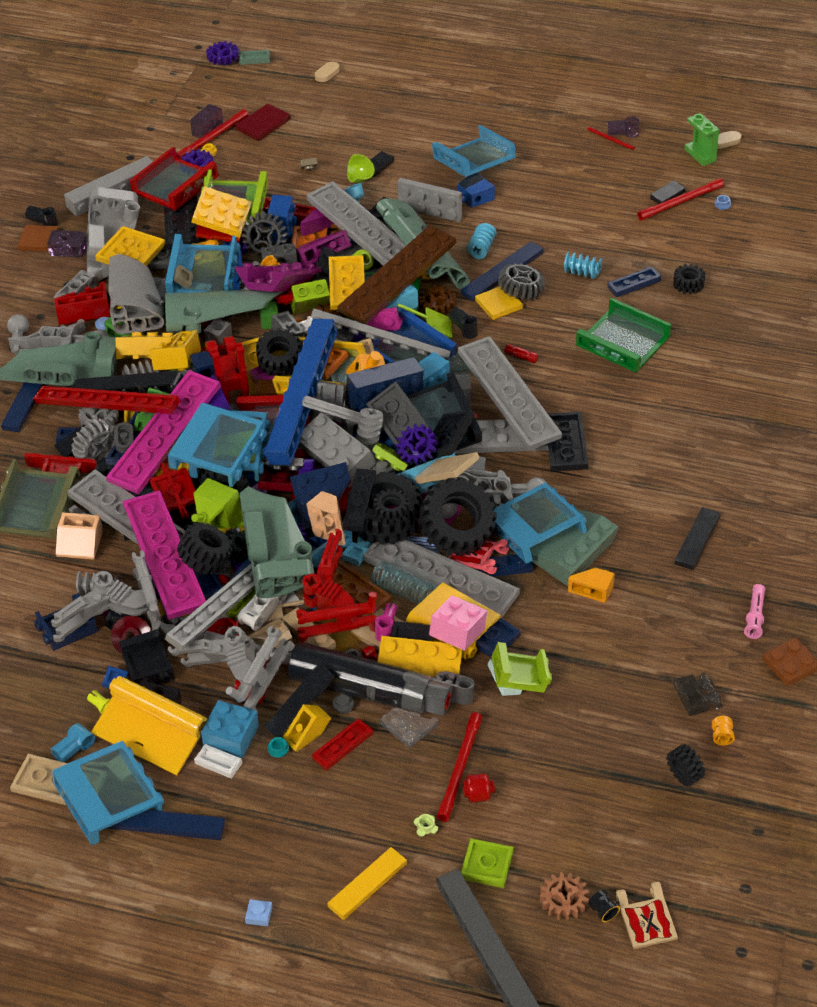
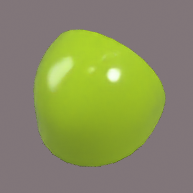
M352 155L347 166L348 180L352 183L365 182L374 175V165L364 155Z

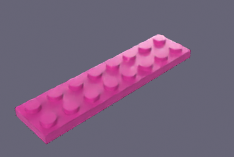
M189 370L170 394L178 395L181 400L172 414H154L106 476L107 482L140 494L159 469L160 464L166 460L169 452L200 404H208L220 389V382Z
M160 490L122 501L140 550L145 553L146 565L168 620L194 612L206 600L193 569L184 564L182 558L178 555L177 547L180 538Z

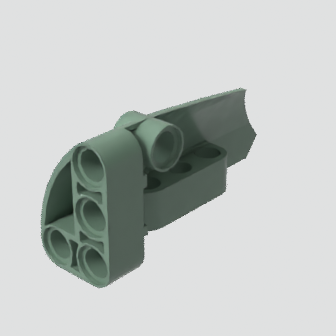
M214 290L206 292L165 293L166 332L184 331L185 325V331L198 330V333H201L202 322L262 309L274 297L285 293V291Z

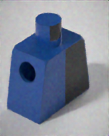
M477 173L467 176L457 184V191L462 192V203L465 202L470 207H476L495 199V186Z

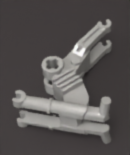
M140 551L139 557L136 556L135 552L132 553V560L136 566L133 569V575L137 579L140 590H132V587L124 585L119 580L114 582L112 575L107 571L98 572L94 576V589L91 592L78 597L59 612L54 613L55 620H51V624L53 627H58L56 628V634L53 635L55 642L63 641L67 635L85 624L91 617L100 615L108 609L119 613V615L123 613L131 616H139L147 612L148 619L152 624V631L158 629L160 632L159 618L161 615L151 582L152 576L149 574L145 562L144 551ZM100 580H102V581H106V580H107V583H104V582L99 583V581H100Z
M238 626L230 627L226 631L224 639L194 640L182 651H179L177 648L173 649L171 646L168 647V651L174 656L188 653L187 657L189 659L187 661L181 658V663L185 667L218 662L227 663L233 675L241 684L238 690L231 686L228 687L226 694L235 698L240 703L245 701L249 692H251L244 707L257 711L255 707L257 702L264 695L276 672L279 671V667L286 654L292 651L295 645L283 638L269 664H266V669L263 666L269 660V655L282 636L280 629H275L273 626L268 628V636L256 655L254 653L256 649L255 642Z

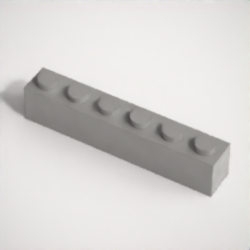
M146 156L65 193L66 207L76 217L88 212L90 192L95 187L132 191L129 180L153 161Z

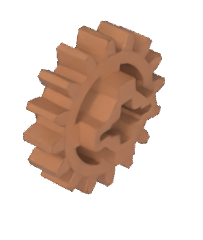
M560 872V877L558 878L555 875H551V881L545 879L544 886L540 888V902L543 903L542 909H549V916H552L554 913L557 914V920L561 916H565L567 921L570 915L578 918V911L584 913L585 906H588L589 890H586V883L580 884V877L578 876L573 879L572 873L564 877L563 872Z

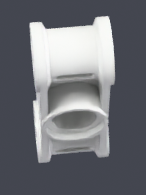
M287 594L273 598H258L255 595L240 611L237 618L238 623L246 624L252 630L257 631L279 605L285 601Z

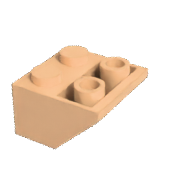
M321 491L306 503L312 531L315 536L328 540L330 533L336 535L335 530L340 529L342 539L339 541V545L343 546L346 544L337 497Z
M62 512L57 528L56 557L94 560L103 534L100 517L98 515Z

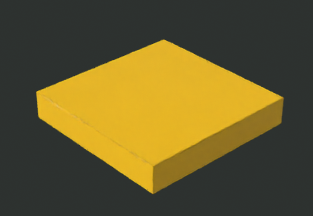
M500 287L475 296V301L492 320L523 309V304L518 298L515 299V297L505 294L504 290H501Z

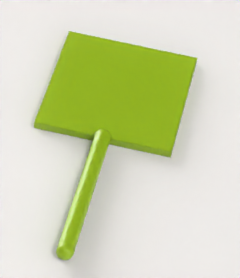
M400 303L397 305L402 309L426 318V323L446 337L453 338L452 321L448 316L427 307L425 308V314Z

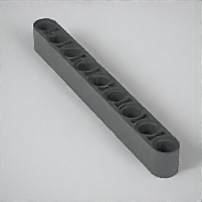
M455 869L437 877L436 883L443 898L507 1007H540L460 871Z

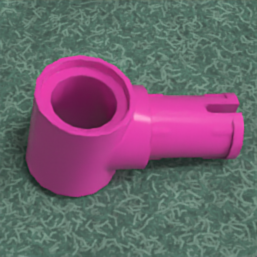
M387 603L383 615L375 620V638L380 642L381 636L392 637L394 617L398 610L395 604H392L390 608L391 603Z

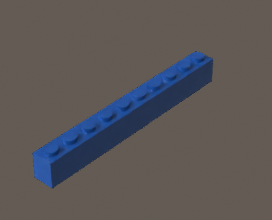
M313 319L308 327V334L306 339L303 340V347L298 354L297 364L294 365V372L292 378L289 379L288 389L284 392V400L279 406V413L274 420V427L269 434V441L264 447V455L267 457L269 465L292 464L311 410L302 406V400L304 396L315 398L318 382L321 381L338 333L334 319Z

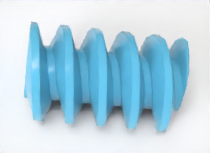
M482 223L476 227L467 246V251L473 258L481 260L486 257L496 237L497 232L494 226Z
M569 251L564 261L565 273L571 271L573 275L578 273L579 276H582L584 274L587 278L591 275L592 279L599 275L602 266V258L597 263L596 257L589 261V256L587 255L584 260L583 254L576 258L575 252L570 257Z

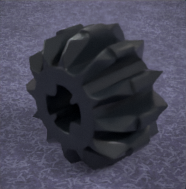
M239 527L226 530L225 535L228 536L229 541L232 543V552L228 558L231 557L232 561L245 559L248 555L245 530L240 531Z

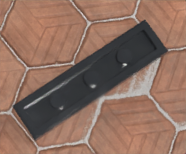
M704 507L701 508L675 558V565L691 570L695 568L720 518V512Z
M318 663L264 727L275 737L283 738L302 705H312L333 681L335 676L322 664Z

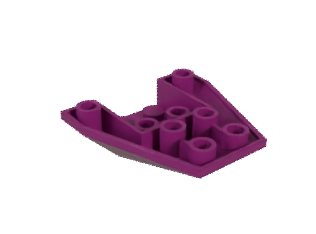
M292 262V265L290 263H280V265L253 266V263H243V266L236 267V271L247 289L281 292L322 271V268L315 267V264H304L303 266L301 262Z

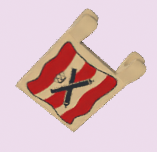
M660 882L651 883L650 892L653 899L629 904L624 889L616 891L615 899L620 907L633 949L678 939Z

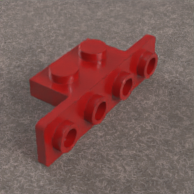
M38 453L24 454L28 467L42 468L41 471L68 474L70 466L78 467L80 474L81 472L91 473L98 465L96 460L90 458L82 459ZM39 478L40 484L56 485L57 482L56 480Z

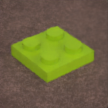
M382 442L376 444L372 449V452L376 453L374 456L383 462L387 460L396 471H406L411 467L407 461L404 462L395 450Z

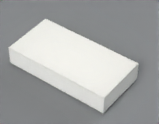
M207 744L202 747L194 759L195 764L231 779L242 764L241 758Z

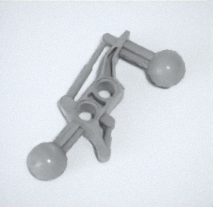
M12 315L7 322V328L12 334V337L8 338L11 353L17 355L22 350L83 342L84 335L79 334L85 330V322L83 319H79L77 323L67 327L64 325L61 327L42 326L38 332L29 336H23L29 329V321L23 315ZM104 330L94 331L100 334V340H102L103 336L110 337Z
M467 469L458 476L464 478V481L468 482L470 479L475 481L474 484L476 486L481 485L484 487V492H488L491 495L490 501L494 502L496 507L512 500V495H522L546 482L543 478L535 477L530 479L527 484H510V477H507L502 470L490 472ZM543 490L529 498L533 501H541L546 498ZM446 503L441 507L444 519L451 518L458 510V504ZM517 504L511 507L517 514L519 513L520 507Z

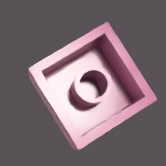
M451 595L431 616L429 635L465 651L485 630L487 610Z

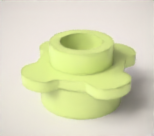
M422 814L414 820V825L418 829V836L437 833L438 827L435 825V817L433 815Z

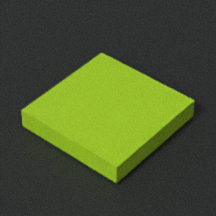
M470 838L461 870L464 880L504 888L514 847Z

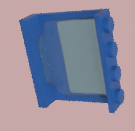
M405 309L399 310L398 313L399 317L403 318L401 328L396 331L386 330L451 351L448 361L456 356L457 344ZM377 338L375 341H372L374 351L379 352L384 357L385 364L412 357L417 362H420L426 358L425 356L418 355L417 351L412 349L405 351L396 344L389 346L382 343L383 340Z

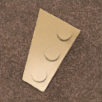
M280 617L248 635L256 644L263 645L268 636V628L270 626H273L275 629L278 628L282 632V636L277 641L276 648H278L283 638L286 640L292 638L289 629L284 625Z

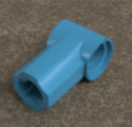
M76 723L68 730L67 736L51 748V753L57 761L65 762L80 749H89L95 741V735L82 724Z

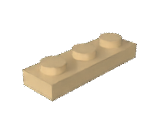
M297 607L283 616L282 621L299 637L297 628L317 624L315 622L298 624L296 611L300 609ZM328 634L309 637L306 641H303L328 649L336 647V642Z

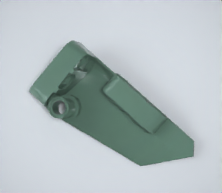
M87 332L84 334L83 342L22 350L11 361L0 368V380L70 386L76 379L116 376L118 359H116V337L103 336L102 340H100L99 333Z
M248 486L240 492V502L256 596L258 598H273L303 588V578L308 574H314L311 545L304 540L285 498L268 495Z

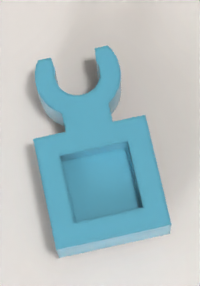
M358 537L357 544L351 542L345 549L342 560L359 566L363 562V555L373 543L364 542L362 538Z

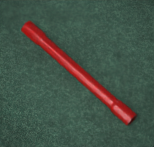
M242 109L233 115L232 118L194 143L176 153L177 158L181 159V156H186L185 153H191V150L196 151L248 117V112Z
M718 178L704 186L638 211V219L643 221L669 208L708 192L718 190L724 187V182L721 178Z
M477 712L470 714L466 733L436 816L441 822L449 821L475 736L480 728L483 717Z

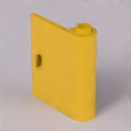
M442 582L409 613L406 622L430 625L431 616L451 595L487 610L485 630L465 651L463 650L462 658L467 660L476 654V641L501 618V615ZM435 637L433 638V642L446 643V642H444V641H442V640H439V639H437V638H435Z

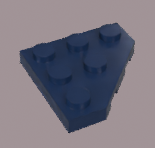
M346 462L290 477L305 532L312 530L306 503L321 491L335 495L339 503L345 489L350 485L351 478Z

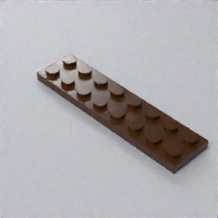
M429 225L337 306L338 312L366 325L457 243L456 238Z

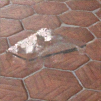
M397 707L380 718V724L408 748L439 725L437 718L432 717L431 720L422 718L419 713L407 712Z

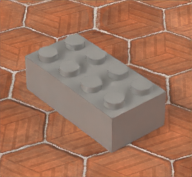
M322 412L304 428L298 444L303 452L312 459H315L323 468L346 462L351 478L349 488L353 486L357 468L370 470L377 463L371 450Z

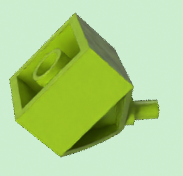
M207 478L194 492L197 514L192 515L193 522L208 523L218 529L236 528L243 520L238 490Z

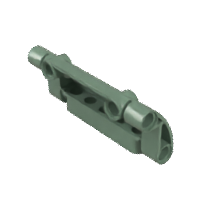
M382 199L376 205L386 224L391 230L396 232L405 245H408L428 227L416 211L404 201ZM448 251L426 270L427 274L433 279L445 273L459 289L464 288L470 282L467 274Z

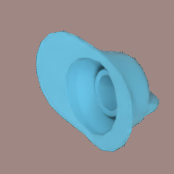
M364 182L354 184L344 189V191L360 203V199L364 197L362 187Z

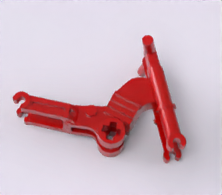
M233 336L224 337L220 345H217L215 340L205 342V347H202L200 352L208 350L214 363L216 379L220 382L228 404H230L229 391L240 389L241 397L249 396L250 389L242 342L235 343Z
M340 529L335 530L336 535L333 533L329 534L317 573L308 574L302 580L304 604L310 608L318 607L319 610L306 612L301 609L296 611L298 624L327 619L329 621L334 618L336 622H326L325 624L297 628L299 641H306L309 637L331 635V633L360 629V627L369 626L370 630L375 632L377 616L359 617L358 615L370 614L376 611L377 593L370 592L368 602L354 604L353 598L342 589V585L339 586V584H334L333 582L339 559L343 555L342 547L338 546L339 541L342 539Z

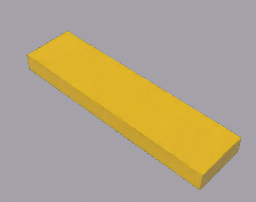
M390 847L327 903L328 908L342 920H345L407 865V859Z

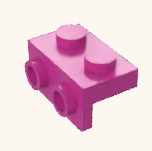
M397 307L384 308L366 325L384 331H396L401 328L403 318L399 317Z

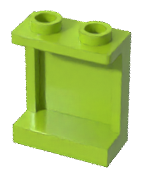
M325 279L292 286L294 298L290 304L293 315L305 313L311 310V308H316L318 304H328L330 294Z
M497 643L491 656L497 687L544 693L547 685H550L552 681V674L548 668L549 659L546 657L545 649H540L537 656L508 653L506 643Z

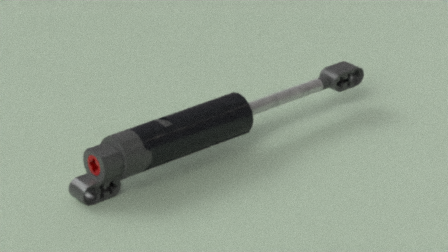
M163 615L160 618L161 637L165 640L167 633L186 617L180 616L168 620L167 615ZM205 630L195 640L224 639L225 635ZM305 642L297 643L292 652H288L282 661L283 664L288 665V676L291 680L302 683L320 663L335 676L333 681L327 686V690L419 714L430 712L445 716L451 702L463 705L470 704L474 696V680L467 676L443 671L439 672L436 678L412 670ZM256 644L255 655L259 652L262 645ZM273 648L271 654L268 657L269 659L273 657L277 649Z

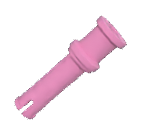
M761 584L753 586L750 612L746 615L747 626L744 629V634L751 639H758L763 633L761 625L764 623L762 609L765 587Z

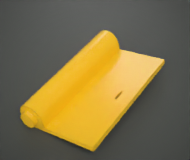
M122 676L114 678L109 686L112 698L91 733L111 744L123 740L125 745L132 749L135 756L178 776L199 740L207 718Z

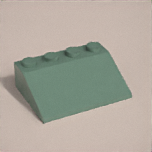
M576 508L587 520V524H585L587 532L584 534L573 525L530 547L533 558L532 562L568 586V579L571 575L584 572L615 540L619 526L602 515ZM561 513L543 532L568 519Z

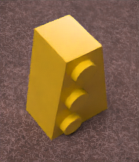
M198 330L180 331L168 338L169 342L167 344L162 342L159 344L160 348L150 349L153 370H186L191 365L190 355L200 353L201 351Z
M132 332V335L116 337V359L128 357L133 359H151L150 349L160 348L159 344L162 342L167 344L169 342L168 338L173 336V332H164L162 335H158V332H147V335H143V332Z

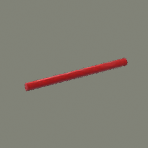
M587 128L588 131L593 132L599 136H602L608 140H611L628 149H635L634 146L629 145L623 141H620L594 128Z

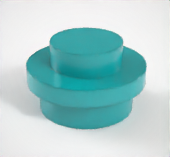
M281 737L273 738L268 744V753L272 757H283L289 751L287 741Z

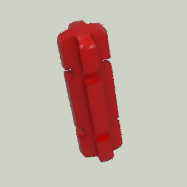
M507 344L504 349L506 354L514 355V357L528 360L532 363H536L539 357L537 353L529 352L517 346L514 347L511 344Z

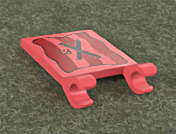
M502 539L497 542L486 540L478 550L475 549L471 554L467 555L464 553L463 556H456L453 553L448 558L468 567L482 569L489 574H494L497 571V567H493L496 563L495 560L489 559L492 552L496 550L501 554H507L510 549L509 547L506 548L507 540Z

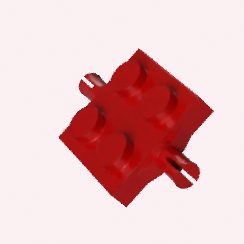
M162 462L160 467L163 473L150 479L153 492L160 490L168 511L178 510L181 518L185 519L184 515L186 518L189 516L186 507L195 504L194 492L196 490L186 468L170 470L168 463L164 462L163 464Z

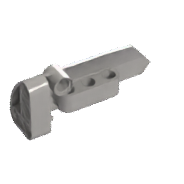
M95 187L90 192L86 234L87 273L98 276L99 282L109 277V265L96 261L95 255L122 226L135 230L140 210L138 195L135 192Z
M117 254L110 257V314L114 331L118 334H127L162 328L166 318L164 305L149 268L126 255ZM115 306H121L122 308L116 309ZM136 319H141V320H143V321H142V322H136L135 320H136ZM121 321V322H124L125 324L120 325V324H118V322Z

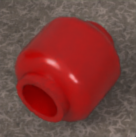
M486 773L468 775L466 780H463L464 798H468L471 803L489 801L491 793H495L494 780H489V776Z

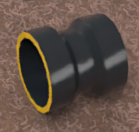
M606 890L596 892L588 902L592 910L598 912V917L602 922L612 920L620 911V907L615 901H611V896Z

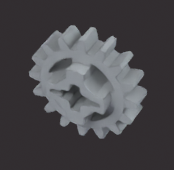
M86 407L79 409L80 414H78L81 426H86L87 422L91 423L93 419L97 421L99 418L102 420L106 419L115 426L114 422H118L119 417L118 410Z

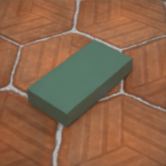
M270 50L240 51V65L270 63Z

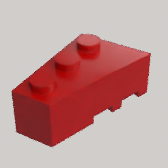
M105 282L99 283L100 286L92 289L86 287L84 292L78 294L72 292L54 298L59 325H69L77 322L79 319L87 322L101 317H110Z

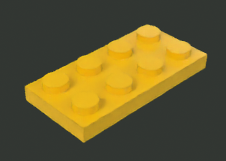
M363 255L329 257L331 310H338L337 306L365 282Z
M381 636L378 662L412 670L436 678L439 672L443 671L460 675L463 650L448 643Z

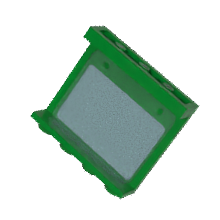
M610 298L609 310L588 331L580 328L576 332V346L637 373L670 338L671 324L614 298Z

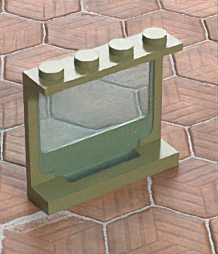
M12 459L11 465L8 466L6 471V479L1 484L0 533L57 540V528L62 512L70 513L69 508L72 507L74 501L68 496L67 491L81 480L78 467L70 466L68 474L21 469L18 466L17 460Z

